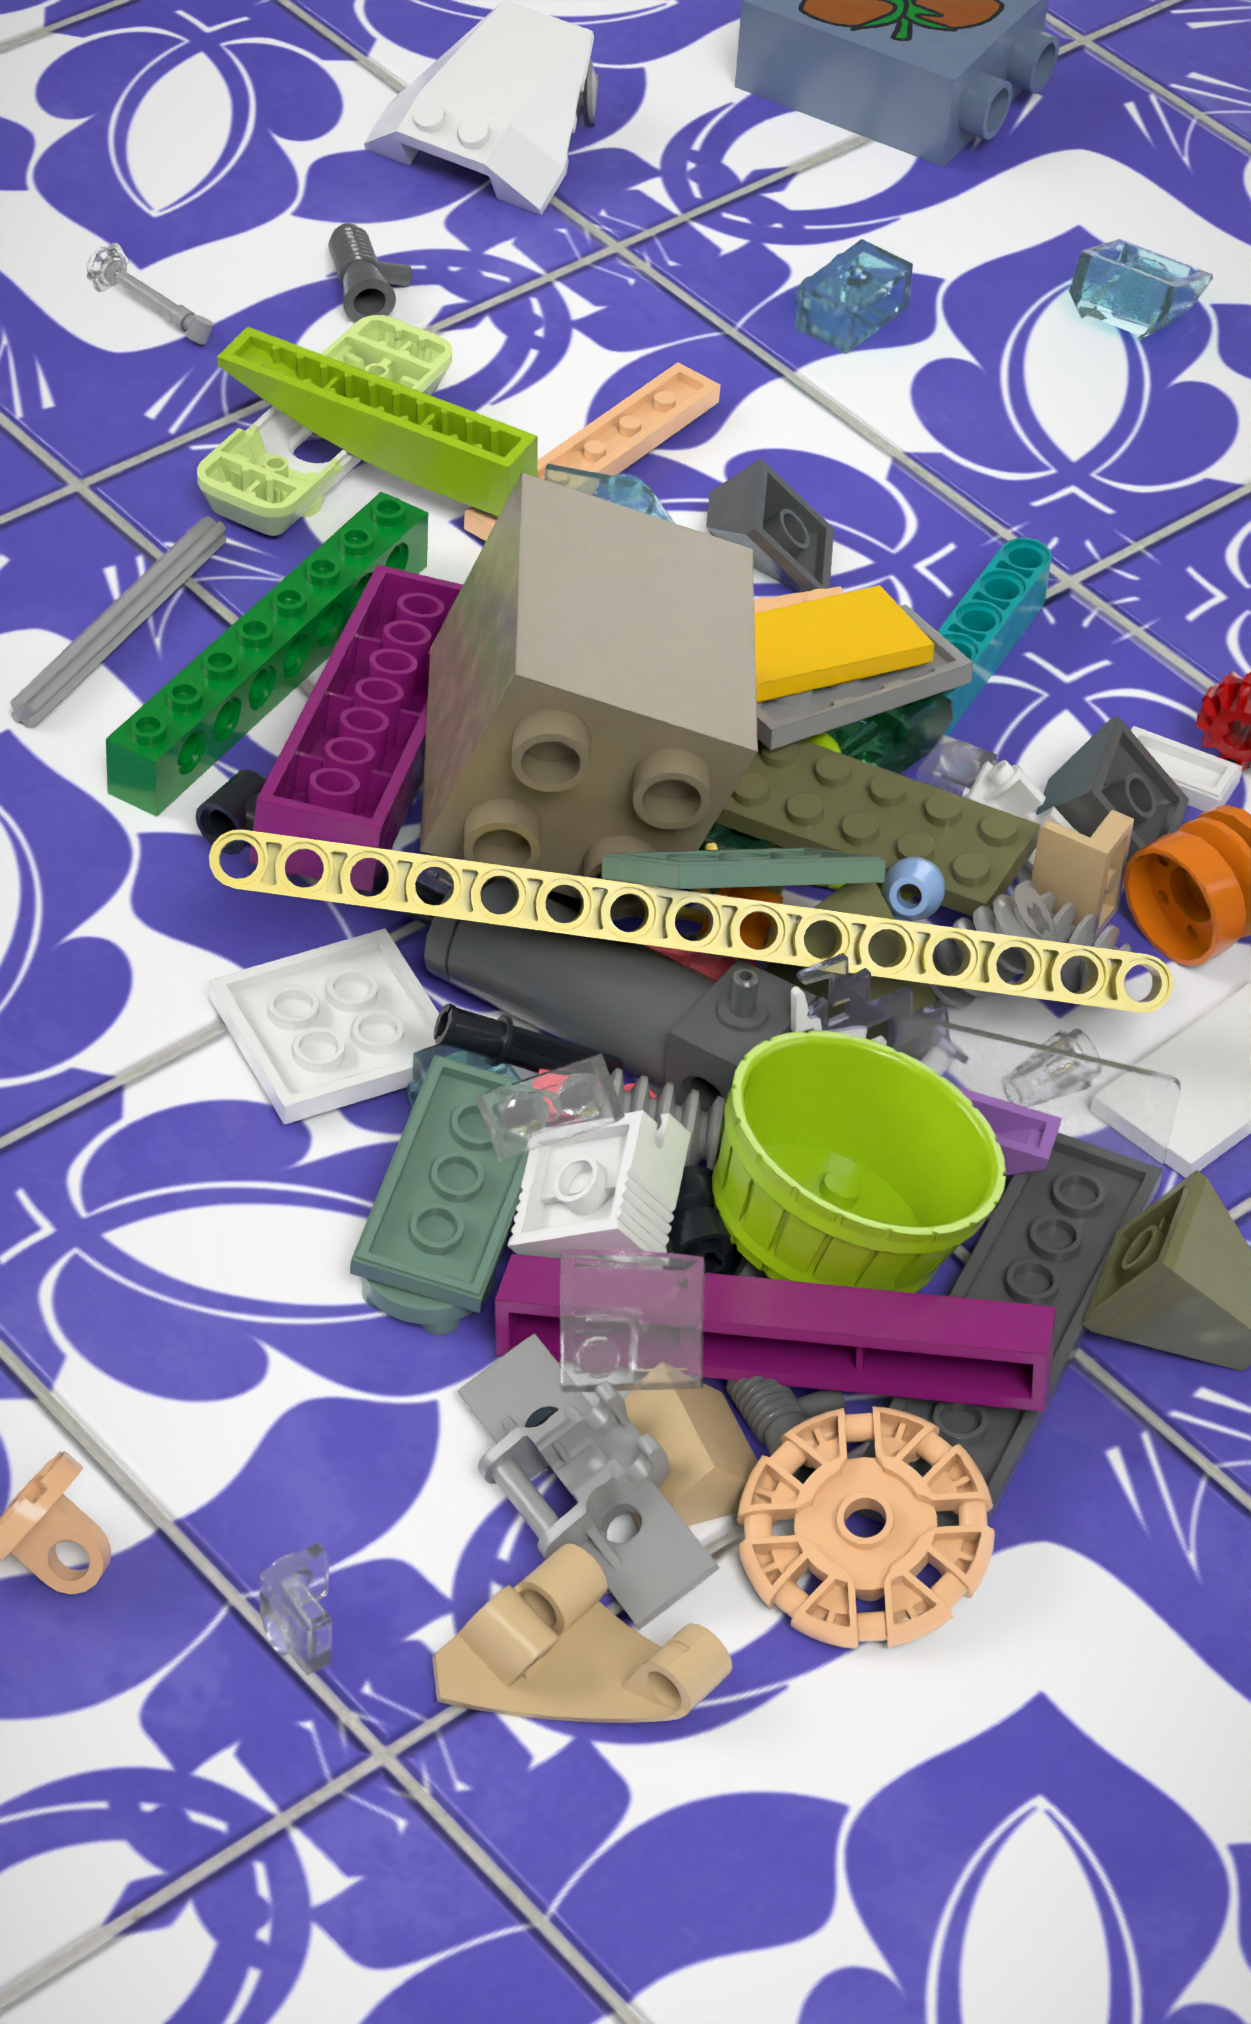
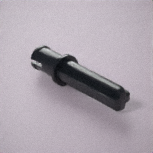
M449 1003L440 1011L434 1028V1039L437 1045H446L485 1057L486 1063L493 1067H497L503 1062L539 1073V1069L601 1078L604 1079V1083L616 1068L623 1070V1062L618 1057L513 1025V1020L505 1015L500 1016L496 1020L457 1008Z

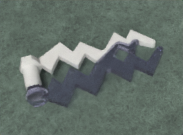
M844 953L814 964L797 973V978L804 985L829 979L828 1001L822 996L808 1007L805 993L797 986L791 989L790 1030L792 1032L807 1030L808 1032L831 1031L848 1034L850 1037L855 1035L866 1038L867 1028L889 1020L888 1042L895 1047L915 1037L913 1047L918 1052L931 1046L920 1062L936 1071L939 1076L944 1073L955 1057L960 1058L964 1062L970 1057L967 1051L951 1037L947 1005L942 1000L913 1013V990L906 985L869 1002L871 972L865 967L849 976L848 957ZM828 1002L833 1007L845 1003V1011L829 1018ZM881 1035L871 1039L884 1045L887 1043Z

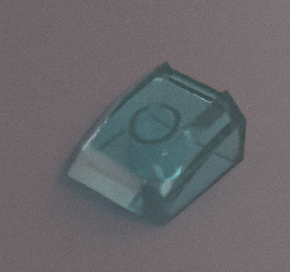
M1117 239L1080 252L1069 293L1081 319L1086 316L1093 317L1134 333L1139 341L1174 323L1184 315L1213 280V274L1122 239Z

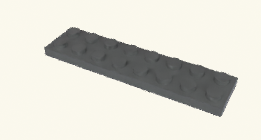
M1059 1132L1046 1169L1014 1174L949 1295L951 1297L1056 1307L1053 1367L1045 1412L894 1397L889 1408L905 1411L924 1418L940 1428L938 1435L952 1447L960 1444L971 1456L984 1477L993 1503L992 1509L987 1512L988 1526L1088 1330L1082 1325V1321L1115 1234L1121 1227L1151 1205L1160 1187L1163 1169ZM870 1441L862 1457L876 1458L875 1441ZM922 1458L908 1464L922 1478L932 1468ZM861 1509L854 1512L886 1524L884 1517L877 1511ZM936 1511L938 1527L959 1526L958 1515L954 1514L953 1511Z

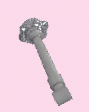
M115 242L109 247H99L91 254L86 265L88 273L86 277L92 282L97 292L101 293L112 286L121 284L169 318L171 324L182 331H187V338L199 344H206L214 323L203 316L196 315L181 304L177 305L127 273L129 258L124 254L122 247Z

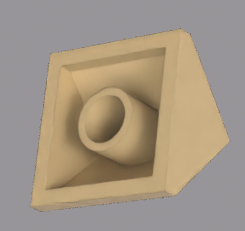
M661 1364L624 1398L629 1420L642 1436L651 1434L667 1454L670 1473L658 1490L687 1526L738 1513L744 1487L753 1468L758 1463L757 1458L721 1391ZM631 1513L640 1530L642 1517Z

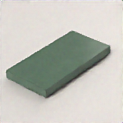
M806 847L607 853V856H602V879L674 889L885 882L886 860H882L880 856Z
M434 1054L352 1256L350 1274L480 1313L514 1224V1216L518 1213L516 1206L521 1202L519 1194L523 1191L521 1185L534 1129L551 1126L558 1108L560 1092Z

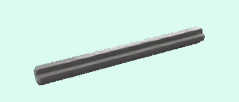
M210 516L202 517L11 700L10 704L13 709L11 716L16 722L22 721L28 727H33L49 714L226 542L224 534L226 527L222 521L215 522Z

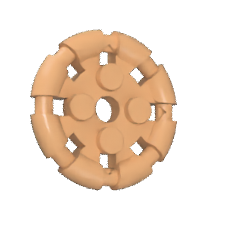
M872 1406L873 1413L845 1414L844 1408L836 1409L811 1417L794 1426L781 1436L782 1445L770 1457L762 1455L747 1480L739 1503L737 1521L744 1526L745 1540L739 1544L738 1548L746 1574L759 1597L769 1609H774L778 1606L792 1618L791 1628L807 1637L841 1648L859 1649V1642L887 1640L888 1648L920 1639L939 1629L953 1618L951 1609L963 1596L972 1598L986 1573L994 1548L995 1531L988 1526L987 1512L992 1509L993 1503L984 1477L971 1456L960 1444L952 1447L938 1435L940 1428L933 1423L911 1413L886 1407ZM875 1441L876 1458L860 1457L847 1459V1443ZM922 1458L932 1468L922 1478L917 1471L908 1465L910 1462H915ZM802 1464L815 1469L804 1484L792 1476ZM871 1509L880 1513L884 1517L886 1524L877 1535L863 1538L855 1536L846 1528V1520L855 1511ZM936 1511H953L954 1514L958 1515L959 1526L938 1527ZM778 1520H794V1535L773 1536V1525ZM928 1562L942 1575L930 1589L916 1578ZM808 1569L822 1581L811 1595H808L796 1585L799 1578ZM885 1596V1611L857 1613L856 1597L863 1601H875Z

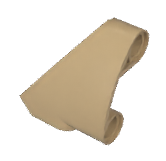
M569 1543L558 1548L514 1588L511 1584L503 1588L466 1623L454 1638L432 1657L437 1702L510 1716L589 1723H637L680 1719L686 1716L730 1675L732 1660L727 1648L720 1639L709 1629L699 1624L689 1623L685 1625L662 1647L625 1624L599 1602L608 1588L607 1579L601 1566L585 1549Z

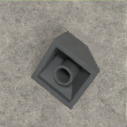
M760 458L710 491L706 523L710 535L753 549V568L798 593L820 588H830L834 528L766 462Z
M1117 716L1107 721L1048 779L1043 792L1046 799L1043 805L1037 808L1036 814L1039 815L1054 806L1074 829L1088 837L1093 835L1111 810L1134 818L1127 857L1128 862L1137 850L1165 834L1178 831L1189 799L1121 718Z

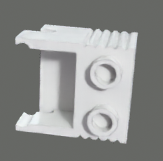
M644 1110L534 1129L521 1185L523 1191L519 1194L521 1202L516 1206L518 1213L513 1219L516 1224L511 1228L513 1235L509 1238L508 1247L518 1255L663 1268L665 1260L662 1257L667 1252L666 1244L669 1242L667 1234L672 1228L669 1223L674 1218L672 1212L676 1209L691 1132L670 1113L661 1114L662 1124L657 1130L658 1123Z

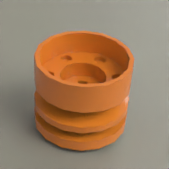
M1230 805L1210 808L1200 814L1197 819L1184 823L1177 832L1165 834L1137 850L1127 862L1124 887L1128 907L1137 927L1150 944L1169 960L1186 966L1204 964L1231 948L1239 938L1251 936V814L1247 811Z

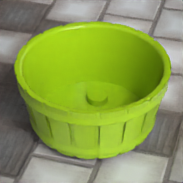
M831 1031L791 1032L772 1037L770 1041L765 1040L753 1047L744 1056V1060H741L735 1070L733 1083L727 1095L724 1108L725 1126L720 1153L712 1174L714 1208L719 1210L724 1226L731 1235L730 1241L732 1244L735 1243L737 1250L757 1269L766 1272V1275L771 1279L916 1293L933 1279L939 1267L960 1244L978 1231L984 1224L988 1214L999 1202L1006 1176H1003L1006 1173L1005 1159L1000 1144L995 1141L997 1139L995 1133L978 1108H974L972 1106L973 1103L956 1086L943 1076L937 1075L936 1071L919 1060L901 1051L896 1052L892 1047L855 1035L850 1037L848 1034Z

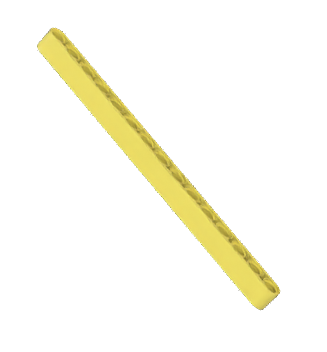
M231 830L220 835L213 843L209 854L210 868L215 878L223 885L255 892L1140 1013L1152 1012L1162 1007L1170 998L1173 989L1172 974L1168 966L1157 957L1141 953L249 830ZM243 840L255 847L258 853V864L256 870L250 876L235 879L224 872L220 856L227 844ZM308 849L320 856L324 872L317 884L301 888L293 885L288 880L285 874V864L292 853ZM373 858L378 860L385 866L388 872L386 888L376 896L366 897L354 890L350 882L352 867L362 859ZM429 867L443 869L452 880V893L446 902L440 905L432 906L426 904L416 893L415 883L417 877L423 870ZM494 876L508 878L517 890L515 905L504 914L489 912L481 901L480 892L483 884ZM559 885L572 887L581 899L579 914L568 923L554 921L546 910L545 901L548 893ZM623 894L636 896L642 901L645 908L643 923L631 932L619 930L613 924L610 916L612 903ZM688 903L699 904L706 910L709 917V926L706 933L701 938L693 941L684 939L675 927L677 912ZM756 911L763 913L769 918L773 929L771 940L760 949H752L745 945L740 937L739 929L742 920L748 914ZM819 920L827 922L836 933L834 949L823 958L812 956L804 945L806 929L812 923ZM882 929L891 931L897 937L900 945L897 959L886 967L878 966L873 962L868 951L871 937ZM946 938L955 940L963 951L961 967L951 975L941 974L935 968L932 958L935 946ZM1010 947L1017 948L1026 959V970L1023 977L1013 984L1005 983L999 977L996 966L999 955ZM1073 956L1082 958L1089 968L1087 984L1076 993L1068 991L1063 986L1060 977L1062 965ZM1136 965L1144 966L1152 977L1151 991L1140 1001L1132 1000L1124 989L1125 976Z

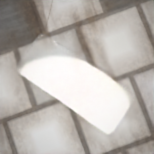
M909 1014L902 1018L897 1030L894 1051H901L919 1060L936 1071L937 1075L946 1078L954 1086L1060 1117L1062 1121L1059 1133L1158 1168H1164L1181 1091V1084L1176 1077L919 1015Z

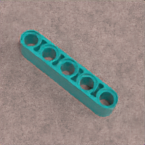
M1015 538L1007 541L937 632L973 662L971 683L900 706L898 726L900 732L906 738L919 743H935L947 737L1042 609L1046 599L1052 559L1051 551L1044 543L1031 538Z

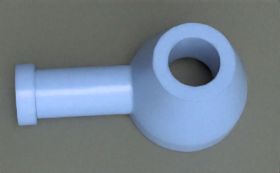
M908 857L896 862L885 875V882L882 883V895L894 919L909 922L925 919L935 913L944 899L946 890L944 877L938 867L931 861L920 857ZM905 884L917 886L922 894L921 901L915 904L905 902L900 896V887Z

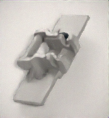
M534 1333L457 1390L460 1397L496 1442L482 1456L478 1463V1471L485 1481L490 1484L497 1483L539 1538L537 1547L545 1559L566 1543L575 1544L585 1549L594 1557L606 1576L608 1590L639 1630L719 1569L718 1564L658 1490L670 1473L666 1452L651 1434L641 1435L627 1417L624 1399L610 1382L603 1381L595 1388V1393L600 1399L596 1407L593 1408ZM545 1468L554 1471L578 1502L576 1506L560 1519L530 1481L531 1478ZM624 1513H635L642 1517V1525L634 1538L622 1543H615L607 1539L609 1525L616 1517Z

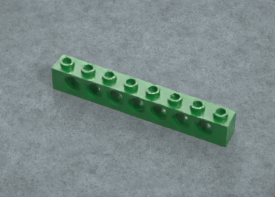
M378 493L105 739L108 794L153 816H159L331 656L377 565L419 574L427 567L429 512L386 493Z

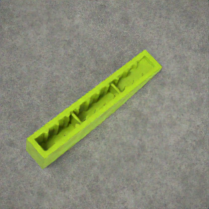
M248 326L217 356V365L263 400L315 434L361 460L405 481L499 517L521 473L538 478V436Z

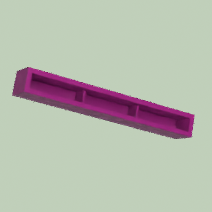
M511 1254L495 1298L497 1357L504 1356L523 1340L535 1333L558 1363L654 1372L663 1364L687 1376L735 1381L742 1378L750 1379L754 1376H762L765 1380L771 1378L780 1385L1043 1412H1045L1053 1367L1056 1307L518 1254Z

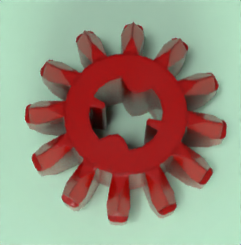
M1231 671L1223 677L1220 684L1215 683L1202 698V708L1197 714L1195 726L1204 731L1201 747L1217 748L1219 750V758L1235 760L1238 765L1243 767V772L1251 766V672L1247 673L1243 679L1237 673Z

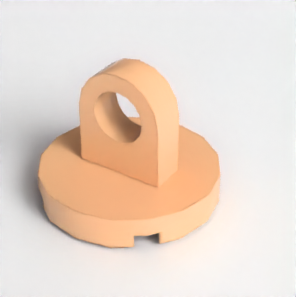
M59 1451L17 1494L0 1516V1562L11 1553L46 1585L57 1592L72 1595L86 1592L97 1584L110 1564L111 1547L108 1537L102 1529L63 1494L84 1467L66 1451ZM69 1540L81 1545L88 1553L89 1567L87 1569L74 1570L63 1565L57 1557L56 1543Z

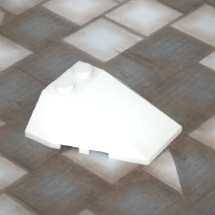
M504 0L388 103L364 142L366 150L406 165L411 164L419 150L488 175L497 199L542 215L567 172L569 163L567 153L571 133H575L576 109L580 91L583 92L594 41L593 31Z

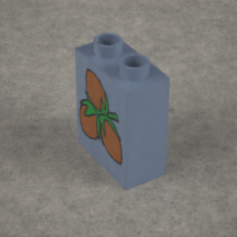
M742 0L735 88L944 167L974 137L979 136L987 140L993 138L1003 125L1011 102L1023 90L1037 94L1045 87L1056 65L1059 40L1056 36L1044 32L1048 0Z

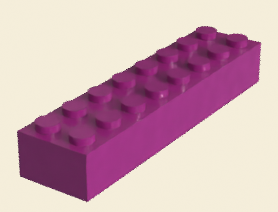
M382 565L376 566L257 798L253 831L379 849H392L424 779L430 648L463 584ZM251 845L249 863L257 865L258 853L255 847ZM308 849L292 853L285 864L286 875L298 874L320 880L324 872L320 856ZM373 858L358 861L352 867L350 873V882L353 888L372 892L384 865Z

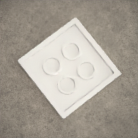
M386 928L209 979L211 1001L284 1125L422 1083L434 1054L463 1063V1050L435 1043L434 1028L439 1012Z

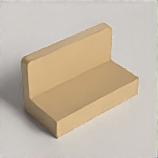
M1111 810L1091 837L1052 821H1046L1039 829L1031 882L1036 884V891L1040 896L1046 891L1057 895L1054 914H1057L1063 905L1071 902L1077 905L1078 910L1074 924L1078 925L1084 916L1092 913L1098 916V927L1095 935L1098 936L1119 907L1134 818Z

